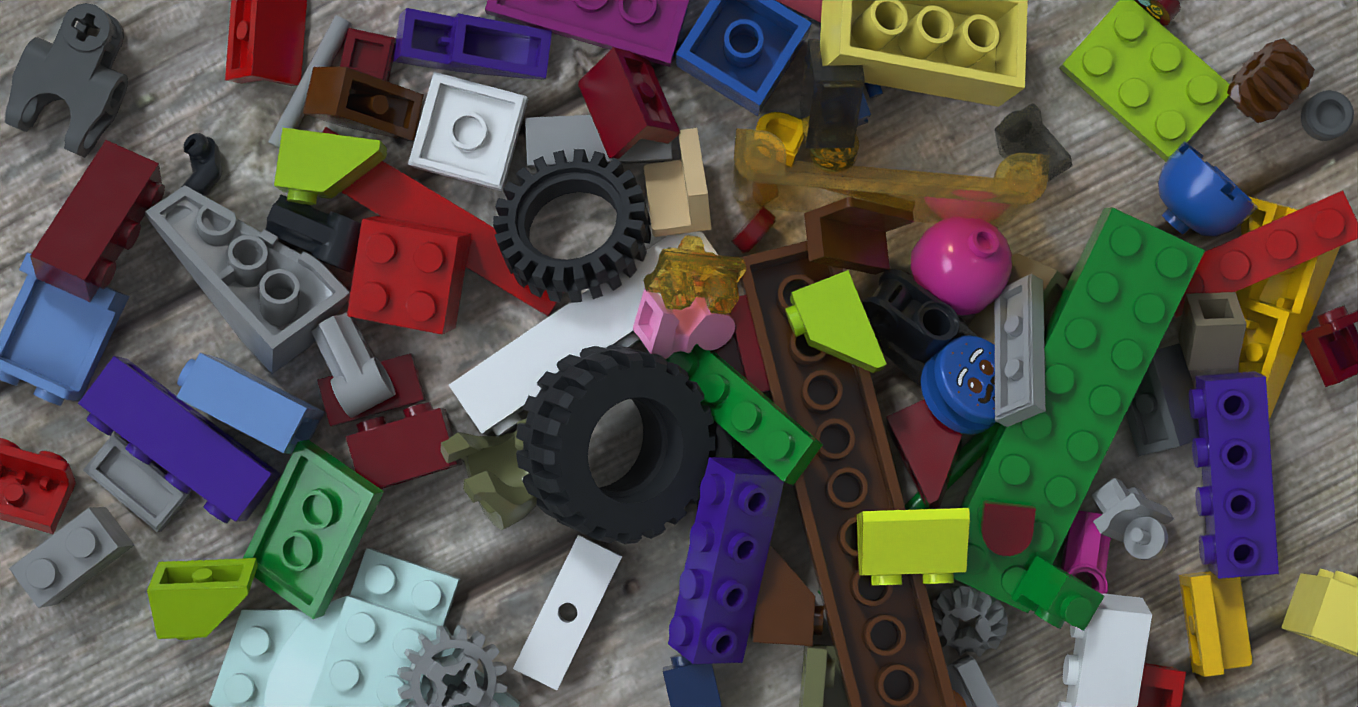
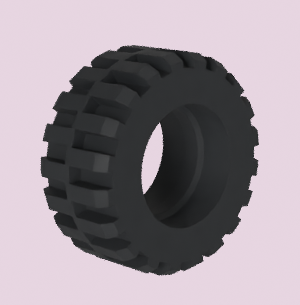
M609 345L607 348L599 346L584 348L579 353L580 357L569 354L557 362L556 366L559 371L556 374L548 371L544 373L537 382L541 390L536 397L528 395L523 409L529 412L526 423H518L516 438L523 441V450H517L516 457L518 468L528 471L529 474L523 477L522 482L528 494L537 497V506L545 514L557 519V522L596 540L612 543L616 540L622 544L638 543L642 539V535L652 539L665 532L664 524L666 522L676 525L687 514L684 510L685 506L689 502L695 504L700 497L699 486L706 473L709 451H715L716 434L710 433L708 425L714 423L710 406L700 404L704 399V393L697 382L688 380V372L677 364L666 362V359L663 357L615 345ZM631 399L639 410L643 424V441L640 453L634 465L622 478L610 485L598 487L592 477L588 461L591 435L598 421L610 408L624 400Z

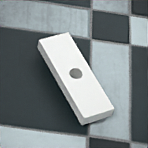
M581 535L577 536L513 667L514 670L558 690L623 556ZM571 603L576 607L577 617L574 620L568 621L561 617L560 607L562 604Z

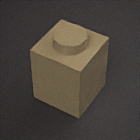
M1235 292L1186 294L1178 339L1188 370L1238 368L1247 324Z

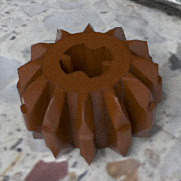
M1284 38L1275 40L1274 42L1267 43L1259 52H1254L1253 56L1243 63L1240 71L1233 75L1227 93L1234 101L1236 107L1246 117L1252 118L1256 123L1275 119L1283 110L1287 111L1289 105L1299 99L1301 92L1309 87L1310 79L1313 77L1315 69L1296 45H1291Z

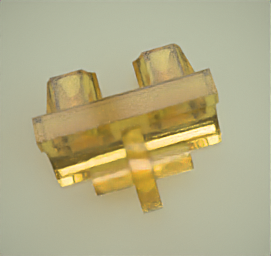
M687 235L681 240L678 248L668 247L667 249H662L655 270L651 274H647L643 281L646 292L661 294L666 309L683 310L690 307L696 297L705 298L710 313L726 315L731 312L739 300L737 283L747 269L744 258L705 252L701 238Z

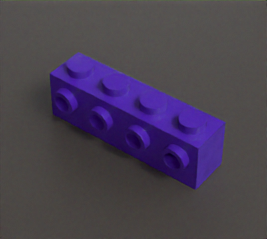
M113 356L78 403L90 412L86 418L87 421L109 436L115 431L126 439L129 443L125 449L138 460L147 465H150L154 460L168 472L164 478L180 491L189 494L191 490H194L206 499L207 502L203 507L224 523H228L230 519L235 522L247 521L281 473L189 404L176 398L177 395L129 359Z
M1256 371L1195 376L1196 389L1189 390V408L1192 419H1198L1200 438H1193L1192 454L1195 467H1202L1203 487H1196L1195 492L1197 512L1199 516H1205L1206 535L1199 536L1201 562L1203 565H1208V569L1218 579L1279 574L1266 376Z
M709 457L706 473L700 484V500L695 523L690 530V545L685 568L679 580L680 590L676 609L669 625L668 645L692 664L743 663L784 482L758 459Z

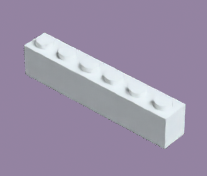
M697 231L666 236L646 250L647 254L643 262L634 259L637 271L631 278L622 271L619 273L622 283L620 287L613 291L606 281L600 284L603 296L593 299L590 290H587L582 294V302H569L449 384V387L481 434L487 435L494 431L497 437L515 427L517 422L521 421L518 413L524 410L523 406L528 395L536 397L541 390L537 385L538 380L546 371L556 374L559 371L556 366L557 362L569 354L580 357L579 353L582 349L592 346L607 348L609 345L631 348L638 343L640 338L633 330V325L645 287L656 290L671 310L674 309L688 291L701 290L711 293L720 287L723 282L719 276L726 272V266L703 232Z

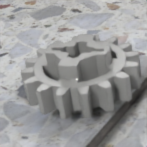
M442 625L437 626V639L430 641L428 637L421 634L418 636L422 646L419 652L411 649L405 650L404 654L412 663L410 667L398 668L397 674L400 678L408 681V684L403 685L397 690L401 699L413 698L406 707H453L467 702L470 703L467 707H500L493 699L494 693L507 692V686L497 680L496 676L505 673L507 667L503 662H492L500 651L494 644L482 648L485 636L478 630L470 639H467V630L463 625H457L453 636H449ZM455 648L452 655L440 658L434 657V655L443 650ZM478 660L481 661L484 670L483 687L476 682L474 673L479 665L477 663ZM447 673L452 676L458 674L462 681L458 687L453 684L446 686L442 681L443 677ZM421 674H424L429 679L431 686L426 695L428 697L426 702L420 690Z

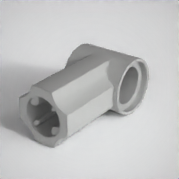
M347 312L332 316L319 323L311 331L334 377L331 379L334 394L350 418L396 395L395 388L387 371L376 356L373 357L354 317H348Z

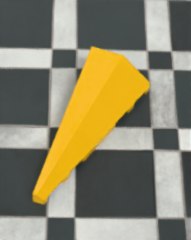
M1248 196L1258 208L1241 224V235L1299 209ZM1340 247L1235 292L1247 324L1239 359L1238 373L1256 371L1266 376L1269 420L1302 342L1303 336L1301 333L1307 330Z

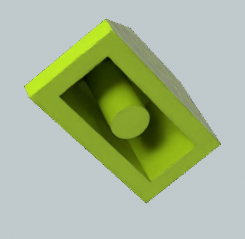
M282 127L274 186L283 193H288L287 201L316 205L317 197L334 198L386 158L388 148L380 140Z
M849 270L791 292L790 301L792 306L785 308V312L796 337L804 334L809 346L872 373L884 369L887 365Z
M256 558L158 562L147 589L157 639L177 638L179 640H191L207 637L249 594L258 567Z

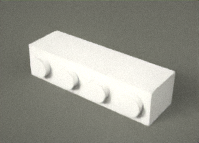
M1101 593L1105 597L1085 631L1070 625V635L1076 639L1073 655L1067 654L1063 665V683L1068 685L1066 702L1059 701L1057 707L1138 706L1152 613L1143 598Z

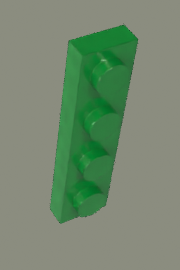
M695 344L690 353L679 351L674 352L668 357L666 362L679 365L688 372V380L698 383L704 393V399L700 404L710 406L714 421L783 482L794 486L823 444L713 350H704L698 344Z

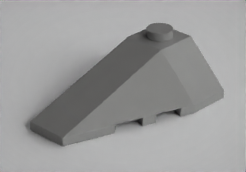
M186 185L145 211L147 219L239 339L271 374L308 349L315 341L311 331L319 323L335 316L350 298L349 291L317 258L304 251L302 254H299L278 242V237L265 229L260 232L236 219L234 212Z

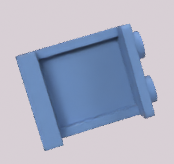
M27 252L19 270L28 275L0 333V380L17 386L21 379L36 386L33 393L35 396L59 406L62 405L64 399L80 401L85 394L130 296L106 287L105 289L99 288L91 302L83 300L37 279L30 258L31 253Z

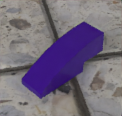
M406 8L399 15L393 62L455 72L544 80L547 77L552 31L460 13L453 17Z

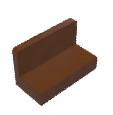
M847 197L806 212L804 217L809 262L874 275L890 269L886 232L913 223V212L853 197Z

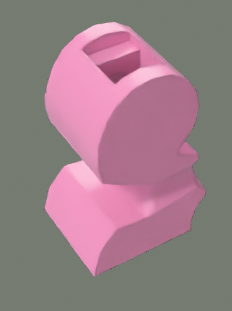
M645 287L633 330L650 354L662 355L663 358L667 359L674 352L690 353L695 344H698L704 350H715L722 347L733 336L735 322L719 300L709 292L701 290L688 291L674 309L671 310L656 290Z

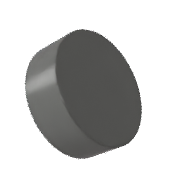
M1332 90L1317 93L1305 102L1301 110V123L1304 130L1312 138L1320 141H1330L1345 134L1350 129L1354 119V110L1349 99L1343 94Z

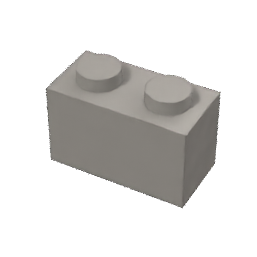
M89 507L11 566L9 570L38 608L59 604L132 548L134 544L106 507Z

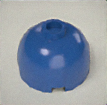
M1184 141L1162 167L1158 179L1159 196L1168 208L1162 216L1183 235L1189 229L1202 236L1216 237L1232 232L1246 221L1258 208L1257 205L1252 203V200L1220 169L1211 165L1208 161L1204 162L1202 160L1204 156Z

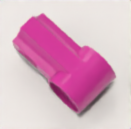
M1078 510L1065 537L1061 569L1073 576L1080 572H1085L1091 579L1092 588L1100 593L1107 594L1108 582L1105 575L1111 538L1100 534L1093 523L1102 514Z

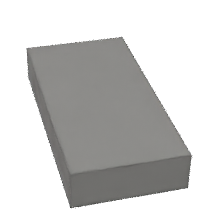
M114 432L83 471L156 532H162L191 497L192 493L186 494L171 485L164 478L167 472L154 461L147 465L130 454L125 449L129 442Z

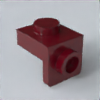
M1342 305L1316 316L1320 325L1301 334L1325 387H1328L1358 374V332L1354 323L1358 322V310L1348 313L1345 305Z

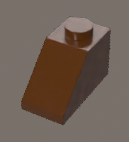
M313 67L303 114L345 128L414 141L424 94L349 67Z
M771 545L769 546L752 620V642L813 646V635H822L824 606L815 605L816 596Z

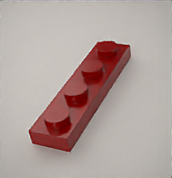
M1344 191L1335 193L1205 251L1176 309V318L1183 314L1186 294L1236 292L1358 239V221Z

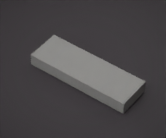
M591 115L525 118L528 168H535L533 160L542 156L547 167L555 165L553 152L564 150L567 162L573 161L574 149H585L589 162L595 151L604 153L608 164L612 160L606 153ZM640 139L620 159L616 160L622 164L672 161L671 142L665 144Z
M1032 273L1005 286L1002 293L994 300L995 421L1006 427L1046 411L1043 280Z

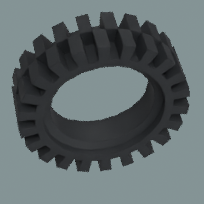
M574 149L573 161L567 162L564 150L553 152L555 165L547 167L542 156L533 160L537 170L536 174L532 175L523 167L516 173L520 186L510 181L505 185L503 190L507 200L498 198L495 208L499 216H493V226L497 233L495 238L510 273L514 274L516 281L523 288L528 284L532 294L541 298L546 290L550 301L561 302L563 292H567L571 303L582 302L581 290L589 289L592 298L596 299L603 296L600 284L607 281L614 291L622 285L619 273L622 271L631 278L637 271L634 259L642 262L645 259L647 251L644 243L650 244L651 231L649 225H651L644 195L640 184L637 185L633 173L629 169L624 172L622 163L615 158L608 164L605 154L595 151L589 162L585 149ZM576 192L591 193L605 199L616 210V224L610 237L597 250L583 257L568 260L552 258L542 254L530 242V227L535 216L543 206L562 195Z

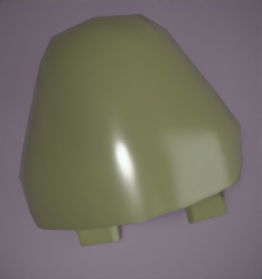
M526 419L517 422V425H518V423H524V424H525V423H526ZM517 430L509 434L500 435L499 437L475 436L457 432L448 440L441 442V453L446 463L463 459L468 478L464 479L463 489L473 503L478 501L484 514L494 526L501 530L524 519L537 506V497L528 494L522 482L523 477L529 473L518 468L516 452L517 450H523V441L516 438Z

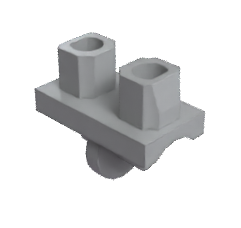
M1116 478L1107 482L1091 495L1103 513L1093 521L1100 534L1123 542L1126 550L1133 557L1141 560H1153L1165 551L1168 544V533L1163 524H1168L1174 520L1167 507L1147 499L1142 490L1137 487L1127 489L1123 482Z

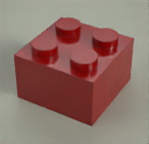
M383 216L362 219L347 316L441 335L455 329L471 233Z

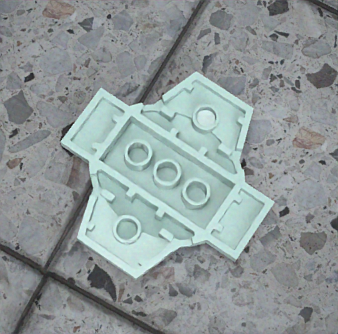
M366 548L350 595L330 602L325 615L312 619L299 609H243L238 618L209 704L213 707H406L413 698L401 699L397 690L403 685L408 684V681L400 678L397 674L398 668L410 667L412 663L404 652L406 649L416 652L421 650L422 646L418 639V636L421 634L428 637L430 641L437 639V626L442 625L449 636H452L445 623L461 579L372 548ZM455 648L443 650L434 655V657L440 658L452 655ZM476 669L474 672L476 682L483 687L484 674ZM447 673L442 681L446 686L453 684L458 687L462 679L458 674L452 676ZM421 674L420 690L426 702L428 699L426 695L431 686L429 679L424 674ZM508 692L494 693L493 699L500 707H520L521 702ZM467 702L453 707H467L470 703Z

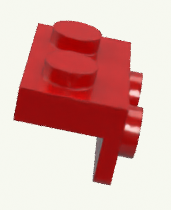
M0 438V520L54 534L76 485L70 464L56 453L40 451L39 454L22 450L15 443Z

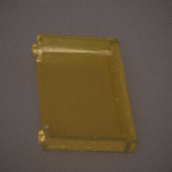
M736 128L730 187L734 198L740 204L750 208L765 206L771 210L809 212L841 199L853 197L912 211L914 222L936 224L944 218L962 217L985 220L997 228H1001L1010 223L1043 195L1048 183L1050 155L1012 154L998 165L994 178L794 161L792 167L786 165L785 147L776 135L762 130Z

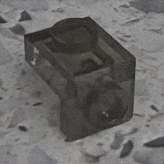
M1034 103L1021 111L1017 110L1008 114L994 129L999 154L1031 192H1034L1073 166L1071 155L1044 126L1041 111Z

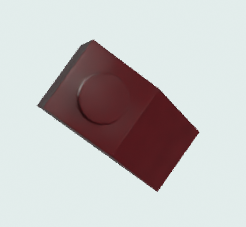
M922 400L886 416L887 430L926 509H939L961 451L962 434L942 424L932 414L925 400Z

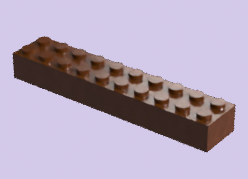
M807 241L737 258V268L744 295L746 294L770 388V398L823 444L793 488L849 707H957L926 586L923 584L922 574H902V585H871V575H859L857 514L862 511L906 510L870 371L809 346L804 334L796 337L785 312V308L792 306L790 301L791 292L844 272L843 268L809 262Z

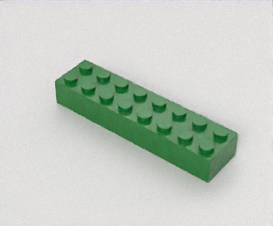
M1113 207L1103 209L1044 331L1046 411L1009 427L999 424L959 507L969 508L970 511L966 572L953 573L954 579L1029 613L1030 609L1016 603L1011 598L1036 555L1053 564L1205 252L1204 249ZM983 501L1028 505L1036 508L1033 537L1031 543L1023 552L1014 556H1002L994 553L987 547L981 534Z

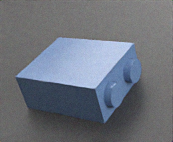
M199 353L196 360L190 359L186 363L177 381L181 389L176 398L286 454L293 453L298 441L310 440L325 413V411L222 358Z

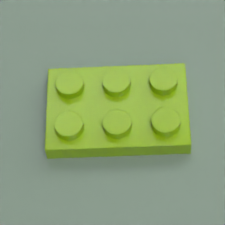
M1119 0L1059 67L1060 70L1165 162L1184 141L1188 142L1229 96L1227 91L1230 84L1134 0Z

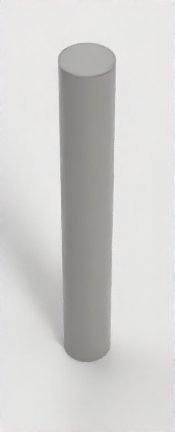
M335 15L268 143L279 148L282 127L291 129L299 127L305 115L303 110L313 67L331 66L347 36L348 28L352 27L349 21Z

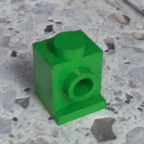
M1036 555L1011 599L1030 609L1035 615L1059 629L1062 628L1066 621L1068 624L1085 631L1105 596L1072 574Z

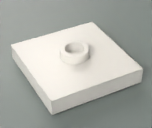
M434 72L408 165L416 169L503 192L528 103V97Z

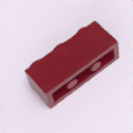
M105 140L31 253L30 258L36 278L88 302H91L99 288L105 289L113 279L116 271V260L123 249H131L135 244L141 230L140 222L145 216V211L159 203L163 198L165 186L162 184L159 163Z

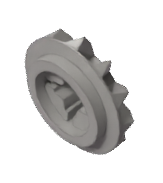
M955 586L946 589L937 595L931 604L941 647L950 646L955 648L959 657L965 652H975L981 657L987 649L997 650L1002 638L1006 635L1008 618L1001 602L971 586ZM979 614L975 629L970 626L964 629H957L959 619L967 621L970 618L974 619Z

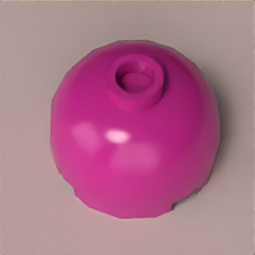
M971 214L947 216L927 229L911 251L910 268L914 280L924 289H928L939 300L950 305L957 315L977 314L994 302L1011 277L1012 252L1004 235L986 219Z

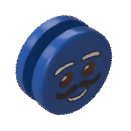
M976 336L955 338L945 345L939 353L933 355L923 368L921 389L924 400L932 414L948 428L963 434H978L986 431L996 422L995 345L983 338Z

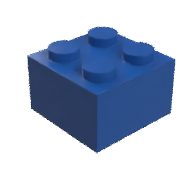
M710 0L677 51L676 66L758 116L808 38L812 23L776 0Z

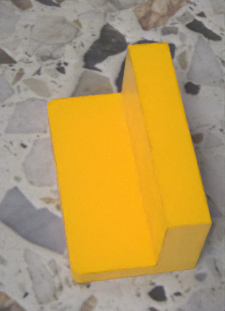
M1211 571L1179 575L1192 672L1207 677L1223 675L1224 669L1250 666L1252 664V655L1241 578L1218 579Z

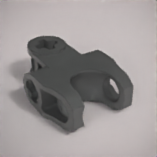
M83 3L68 10L53 43L39 37L33 38L25 47L12 76L5 123L27 132L30 127H33L40 112L46 105L52 101L65 100L70 108L71 120L64 139V149L85 158L95 147L104 131L114 121L127 91L128 77L111 69L124 40L123 28L119 21L98 6ZM90 27L100 29L96 37L92 35L87 36V31Z

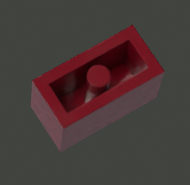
M426 402L404 409V419L386 424L385 417L381 416L356 424L358 433L345 436L355 471L380 489H385L462 465L461 459L446 463L441 453V442L453 436L446 409H433L431 402Z

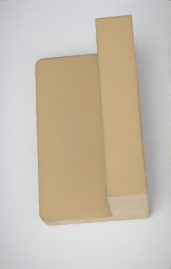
M697 128L680 130L681 133L678 136L681 159L644 165L652 234L655 237L712 230L708 191Z

